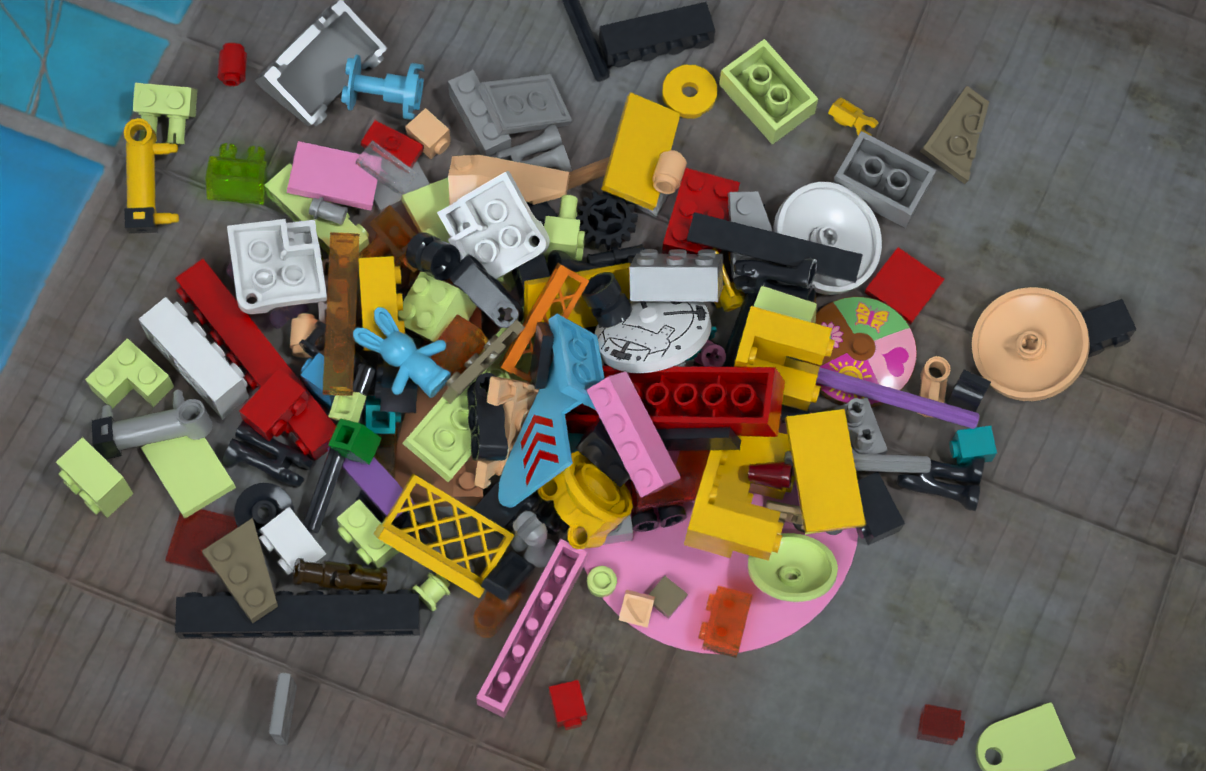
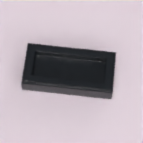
M537 322L529 374L535 389H545L547 387L554 335L547 322Z
M510 551L484 578L481 587L506 603L531 576L536 566L515 552Z

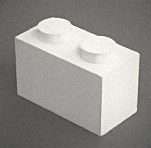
M290 507L259 529L262 534L259 540L269 552L273 549L281 558L277 563L287 575L293 573L297 558H303L306 562H317L326 555Z

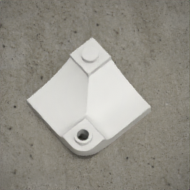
M509 171L502 173L437 212L451 237L448 239L449 243L459 250L460 261L467 254L472 255L495 279L543 254L549 247L550 239L541 221L537 220L531 212ZM533 236H537L539 238L540 242L538 246L532 243Z
M286 219L227 226L237 304L243 312L247 314L267 313L277 307L327 301L315 220L286 223ZM249 297H255L257 299V302L254 304H249L247 302V299Z

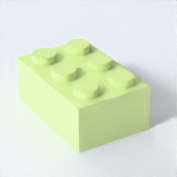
M765 39L721 70L719 85L772 145L815 114L818 98Z

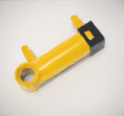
M136 118L126 124L123 132L126 139L127 208H124L125 229L130 234L158 233V224L179 222V215L177 213H157L155 154L177 153L178 145L156 143V133L150 124L144 119ZM137 131H147V135L143 140H134V135Z

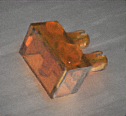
M388 205L369 223L377 233V237L358 254L361 258L381 257L390 250V256H394V266H400V270L403 267L405 269L408 267L414 273L417 269L410 266L407 262L406 248L410 240L418 233L391 205Z

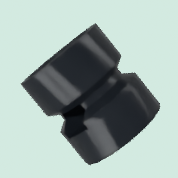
M418 233L410 240L406 248V259L410 266L440 281L448 280V274L460 262L459 250L454 245L430 233Z
M603 272L591 277L582 293V297L588 307L592 308V314L599 326L603 328H609L623 322L632 312V305L625 293H620L621 286L611 272Z

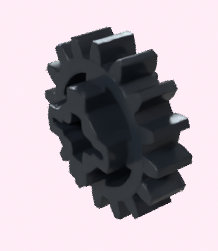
M604 190L603 195H598L596 191H592V199L584 197V206H578L577 214L580 216H577L576 220H580V231H585V242L588 244L592 240L595 241L596 249L601 244H605L607 250H610L613 243L620 248L622 239L629 242L631 240L629 232H636V224L634 223L637 222L638 214L633 213L635 211V204L627 205L628 200L613 194L609 195ZM617 207H618L624 214L619 213V211L617 210ZM590 224L595 226L596 231L592 229Z

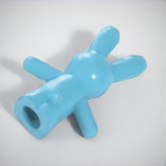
M383 307L376 308L374 311L375 323L387 338L383 339L365 328H356L353 332L354 340L359 345L380 353L389 365L400 367L392 385V392L399 395L403 392L410 377L429 398H433L446 385L445 383L451 377V373L437 365L429 357L444 351L447 346L446 342L437 340L417 349L413 339L399 331L389 312Z

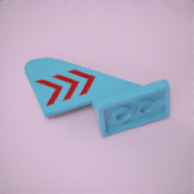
M555 314L548 319L549 326L554 335V358L549 367L547 387L539 389L506 461L499 481L498 499L503 506L508 508L519 504L572 465L565 414L581 403L595 409L586 390L604 379L597 335L559 314Z

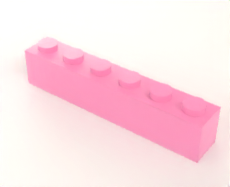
M560 539L477 695V705L505 718L587 562V551L575 549L569 542Z

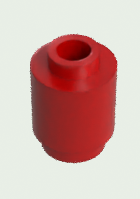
M226 43L222 46V50L219 51L217 77L226 86L235 87L246 80L247 53L243 45Z

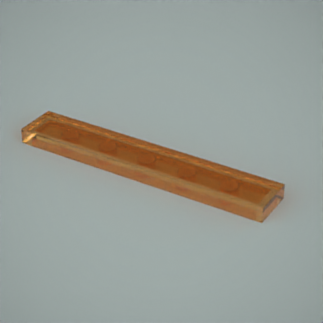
M330 232L323 395L353 396L355 354L353 332L356 329L360 234Z

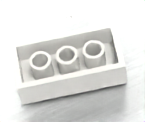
M165 297L139 318L141 326L149 341L223 420L249 398L246 390L248 383L243 378L245 375L235 363L229 365L224 358L226 356L225 353L215 342L209 343L205 337L207 334L197 322L191 324L186 317L188 315L187 312L177 301L172 304Z

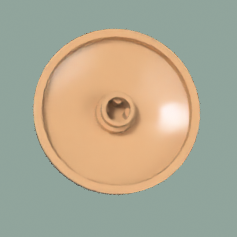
M1037 287L1016 289L994 300L979 317L972 336V354L981 376L991 381L989 386L998 393L1021 401L1047 399L1067 389L1083 371L1090 348L1088 329L1077 307L1063 295L1052 290Z

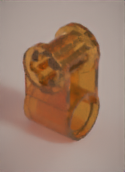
M487 591L484 599L474 612L473 623L475 632L483 638L495 636L507 618L515 611L524 594L520 591L518 593L515 592L505 603ZM483 616H491L495 623L485 627L479 623V619Z

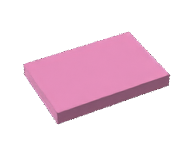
M298 141L287 193L317 199L323 197L324 201L371 211L382 159Z

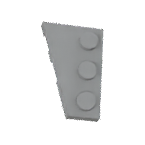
M758 191L728 193L729 221L773 232ZM730 252L731 279L741 276L734 272V264L737 260H757L782 266Z

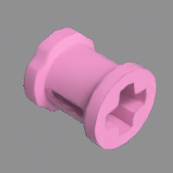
M707 340L702 347L701 354L698 353V356L694 358L695 362L704 367H721L725 362L726 353L721 346Z

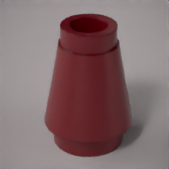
M778 461L749 465V482L779 490L791 487L792 464Z

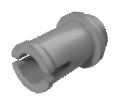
M323 197L319 199L313 198L309 214L313 215V218L316 220L320 217L342 225L348 208L326 202Z

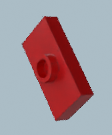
M374 120L361 141L362 147L408 171H411L424 150L423 144Z

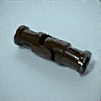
M297 558L293 568V583L295 585H300L302 582L318 584L322 588H348L351 591L370 589L382 590L384 592L387 586L388 573L386 567L371 569L363 568L361 564L347 565L345 563L325 560L321 561V563L306 562L303 558Z

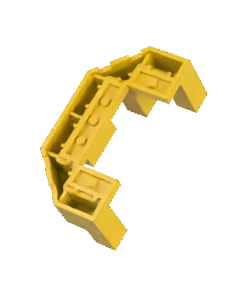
M751 306L734 367H776L785 380L782 404L808 411L810 402L816 403L821 386L815 384L820 367L787 358V356L822 365L825 356L831 357L835 340L830 339L832 328ZM778 432V437L738 436L741 439L740 450H710L684 541L685 546L731 558L732 552L736 551L769 561L772 552L778 553L784 524L779 522L781 512L751 504L754 494L750 492L783 500L785 492L791 493L795 476L792 475L790 488L779 490L749 482L748 471L750 464L784 461L785 453L790 451L788 435Z

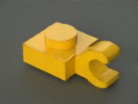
M842 97L836 100L828 111V114L833 116V119L838 124L850 127L855 126L858 136L861 131L872 136V134L865 130V125H869L872 128L878 125L876 119L864 115L863 110Z

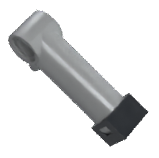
M175 390L173 392V409L120 421H114L112 407L104 405L101 418L92 420V445L106 460L122 456V450L184 436L193 440L202 439L211 432L213 423L201 401L196 399L184 401L183 392Z

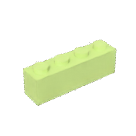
M289 163L265 184L267 196L294 222L315 220L319 246L346 271L370 249L368 232L360 224L355 226L349 220L350 216L348 213L342 225L320 217L317 220L314 219L313 215L309 214L313 198L287 193L292 165Z

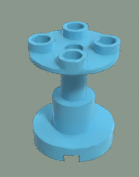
M356 54L354 58L347 59L346 75H349L348 86H343L341 102L345 103L348 110L352 111L358 92L383 95V101L403 104V118L413 120L417 116L413 113V110H419L421 105L424 79L419 78V71L424 72V65L411 63L407 76L387 74L386 79L361 75V56Z

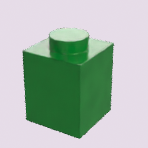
M340 418L328 446L348 460L370 465L382 438L361 423Z

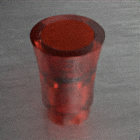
M678 472L681 479L658 492L642 498L630 478L631 499L635 513L695 501L694 476L691 473L681 474V472Z

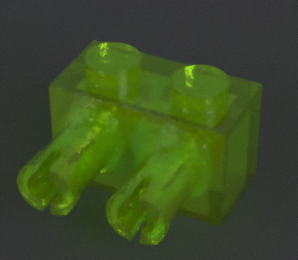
M227 143L221 144L219 156H209L205 177L207 200L264 205L266 195L265 184L267 183V161H264L265 149L258 146L257 153H255V146H250L247 151V159L236 158L238 149L234 144H229L228 151L226 150Z

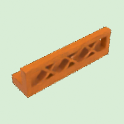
M558 263L523 322L524 330L509 346L499 364L500 367L531 382L530 370L527 374L515 366L522 354L531 352L532 355L533 345L531 338L536 332L537 322H541L544 319V322L549 324L546 313L552 303L559 301L563 310L561 316L568 319L589 280ZM568 276L580 282L575 293L566 296L562 295L561 287ZM571 298L567 307H565L564 300Z

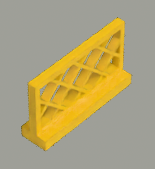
M412 474L382 525L379 524L373 533L379 540L477 598H480L485 590L481 587L484 578L496 567L515 536L415 474ZM416 483L426 488L428 501L412 504L410 492ZM431 492L438 495L439 498L433 499ZM407 500L408 506L402 507L404 502ZM443 501L451 503L453 516L437 520L434 504ZM430 505L433 521L417 525L413 509ZM457 508L461 509L465 513L458 514ZM409 511L412 522L411 527L399 529L391 524L398 513ZM469 516L476 518L478 531L462 534L459 519ZM455 520L458 536L442 540L439 524ZM482 523L486 524L490 528L483 529ZM434 526L438 541L429 544L422 543L418 530ZM414 531L415 538L407 533ZM497 531L504 535L498 547L487 549L484 534ZM480 535L483 551L467 555L464 539ZM459 541L463 556L454 559L446 557L443 545ZM439 546L440 553L432 548ZM494 553L492 558L490 559L489 554ZM484 556L486 568L481 576H478L471 572L468 560ZM464 561L465 568L459 565L458 562Z

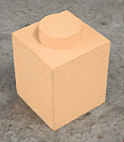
M426 108L406 125L407 137L423 144V153L430 159L436 154L440 155L445 152L450 145V130Z

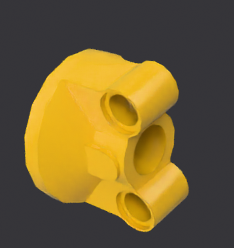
M576 451L571 454L572 465L540 487L538 493L542 499L554 501V507L558 515L569 525L567 539L573 548H598L604 544L606 536L630 515L633 508L632 499L625 483L619 487L584 455Z

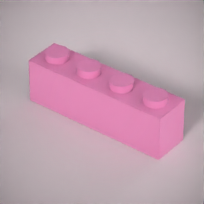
M627 371L608 376L586 390L641 498L658 492L681 479Z

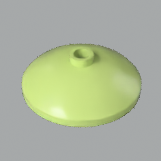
M781 533L782 539L778 553L772 552L769 561L750 555L748 557V573L753 583L764 593L783 601L803 602L821 597L833 587L837 578L838 565L831 550L820 541L802 534Z

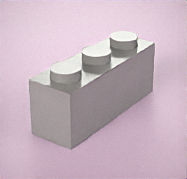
M471 70L448 81L449 96L481 155L490 157L497 151L511 148V138L509 134H498L478 90V86L481 83L474 70Z

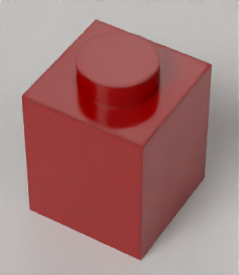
M579 680L549 687V696L557 728L564 726L565 730H570L582 726V721L587 720V712Z

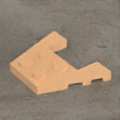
M495 376L490 377L487 403L495 406L503 405L508 452L504 461H478L474 485L483 489L487 488L491 484L489 479L494 474L498 476L502 474L506 461L539 389H535L533 383Z

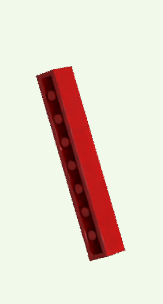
M201 259L175 278L179 287L175 291L185 304L188 302L192 304L195 308L192 313L202 326L207 323L212 331L209 335L219 347L224 345L229 351L226 356L231 364L235 363L244 370L246 374L243 378L252 390L260 389L279 368L306 389L249 315L239 308L237 300L204 259ZM306 389L309 398L307 400L308 404L299 415L296 416L294 414L289 419L285 432L289 434L292 431L298 439L295 441L298 449L304 455L310 454L314 461H316L328 452L327 448L330 447L328 444L336 429V425Z

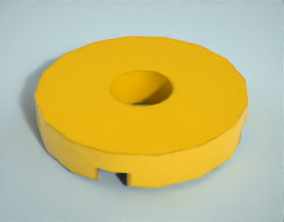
M682 65L674 68L667 74L662 86V98L669 109L681 113L680 117L698 118L713 108L717 99V84L713 75L705 68L697 65ZM686 87H693L696 89L697 94L693 97H688L683 94L682 90Z

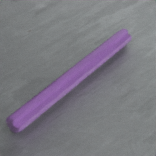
M821 367L819 368L817 384L972 429L977 427L979 414L976 412Z

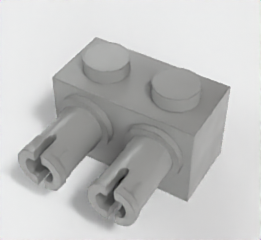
M867 397L863 399L855 398L847 404L834 407V410L845 409L853 454L886 455L888 449Z

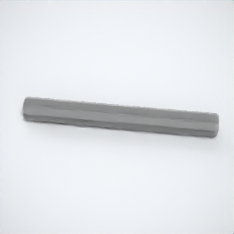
M787 451L784 456L785 464H792L793 468L791 451ZM853 454L856 471L929 473L931 469V459L927 456Z

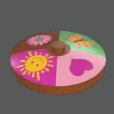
M847 297L827 304L816 313L815 324L832 328L830 339L835 340L831 357L825 356L822 365L801 360L802 362L900 391L906 387L915 368L917 348L911 328L896 310L872 298ZM815 384L821 386L819 393L823 397L840 406L849 403L850 400L855 398H865L821 384ZM868 398L871 408L885 404Z

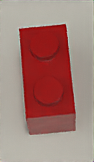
M279 368L239 412L242 420L267 441H270L274 436L278 437L285 431L288 425L287 422L294 414L297 416L306 408L309 398L306 389Z

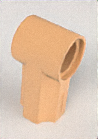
M936 356L930 358L925 363L920 374L921 386L919 396L942 403L945 402L947 379L951 371L946 359ZM929 368L939 369L942 377L935 378L931 376ZM920 414V415H922V416H924V417L934 418V417H931V416H927V415H924V414Z

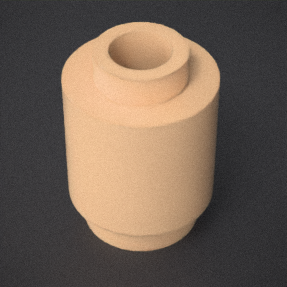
M670 150L660 154L652 178L653 186L657 191L663 194H672L679 188L687 165V161L681 153Z
M298 314L297 318L291 320L290 348L293 349V356L311 358L300 347L299 342L302 339L306 340L316 328L315 323L319 320L315 319V316L312 314Z

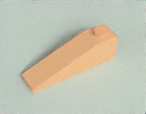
M484 155L452 156L448 174L449 205L506 171L510 172L525 201L535 205L567 195L570 175L567 171Z

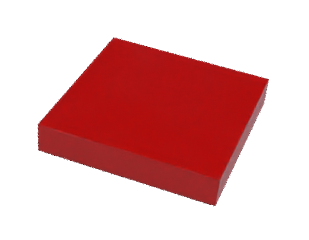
M898 247L867 286L864 293L892 307L911 325L945 279Z

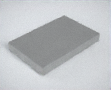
M551 74L481 82L478 86V90L499 135L542 130L552 124H555L556 127L568 126L572 122Z

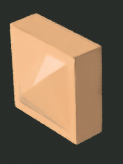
M626 589L619 620L648 628L655 597Z

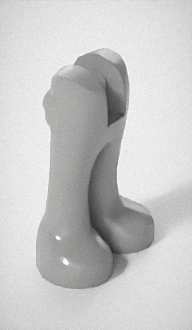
M555 124L546 127L543 134L534 139L505 150L497 151L494 155L490 156L546 168L555 167L557 170L567 172L572 171L565 147L562 144ZM548 149H552L539 156H536L529 160L522 161V159L529 155L542 152Z
M525 511L513 522L514 530L511 533L515 536L511 541V546L516 552H521L527 548L523 558L537 568L546 567L557 545L551 539H547V527L538 520L536 514L531 511Z

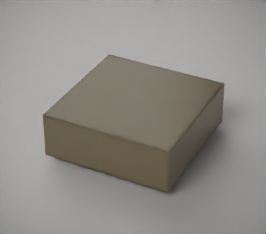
M666 576L661 579L649 594L655 597L653 607L668 619L688 596L684 590Z

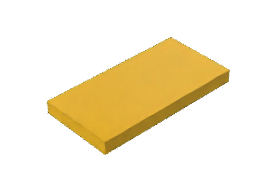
M630 92L625 101L601 190L653 211L660 194L653 186V174L660 154L670 151L672 148L681 113Z
M631 263L575 272L587 280L597 274L611 272L621 286L620 293H625L626 297L630 299L629 267ZM568 276L561 287L562 295L566 296L575 293L580 282ZM550 277L524 281V321ZM581 295L568 320L582 328L597 326L598 322L592 314V308L588 307ZM571 298L564 300L565 307H567ZM560 301L551 304L546 313L547 320L555 314H563Z
M845 409L787 416L785 423L805 534L864 527L865 518Z

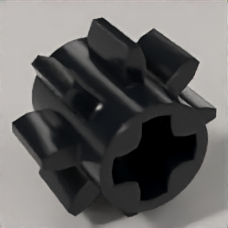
M543 500L536 510V516L540 518L539 521L542 524L546 525L547 533L556 535L558 530L565 533L569 525L558 515L554 507V501L551 500L550 503H547Z

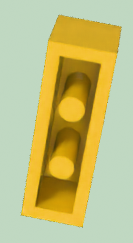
M394 256L358 258L363 328L368 329L383 339L387 338L374 320L375 309L383 307L389 312L399 331L405 334L404 321H398V311H403L402 293L396 294V284H401L400 266H394Z

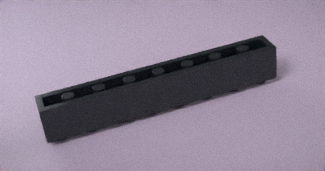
M409 589L396 590V594H384L382 590H367L366 594H354L350 590H339L335 592V595H323L322 591H307L305 595H293V592L278 591L275 592L278 607L253 624L230 592H217L215 596L203 597L202 593L188 592L185 593V597H176L175 633L179 639L420 636L419 594H414V591Z

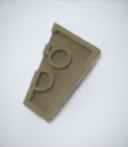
M966 86L920 151L964 184L969 181L970 168L975 158L979 134L983 128L989 101Z
M516 319L499 337L495 334L483 346L486 350L481 355L475 353L465 363L464 366L467 369L462 374L457 371L448 379L445 384L449 388L442 397L451 404L507 350L525 327Z
M253 518L202 550L203 556L252 624L278 607Z

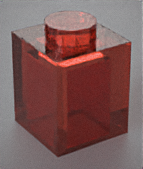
M925 704L920 711L917 739L953 746L958 741V738H962L964 734L965 720H961L962 710Z

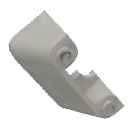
M338 0L326 8L254 81L305 125L310 126L313 124L316 127L328 116L325 113L328 108L327 106L342 92L343 86H348L349 75H346L347 59L354 58L358 54L361 56V72L369 66L371 69H374L383 61L384 57L381 54L387 47L343 0Z

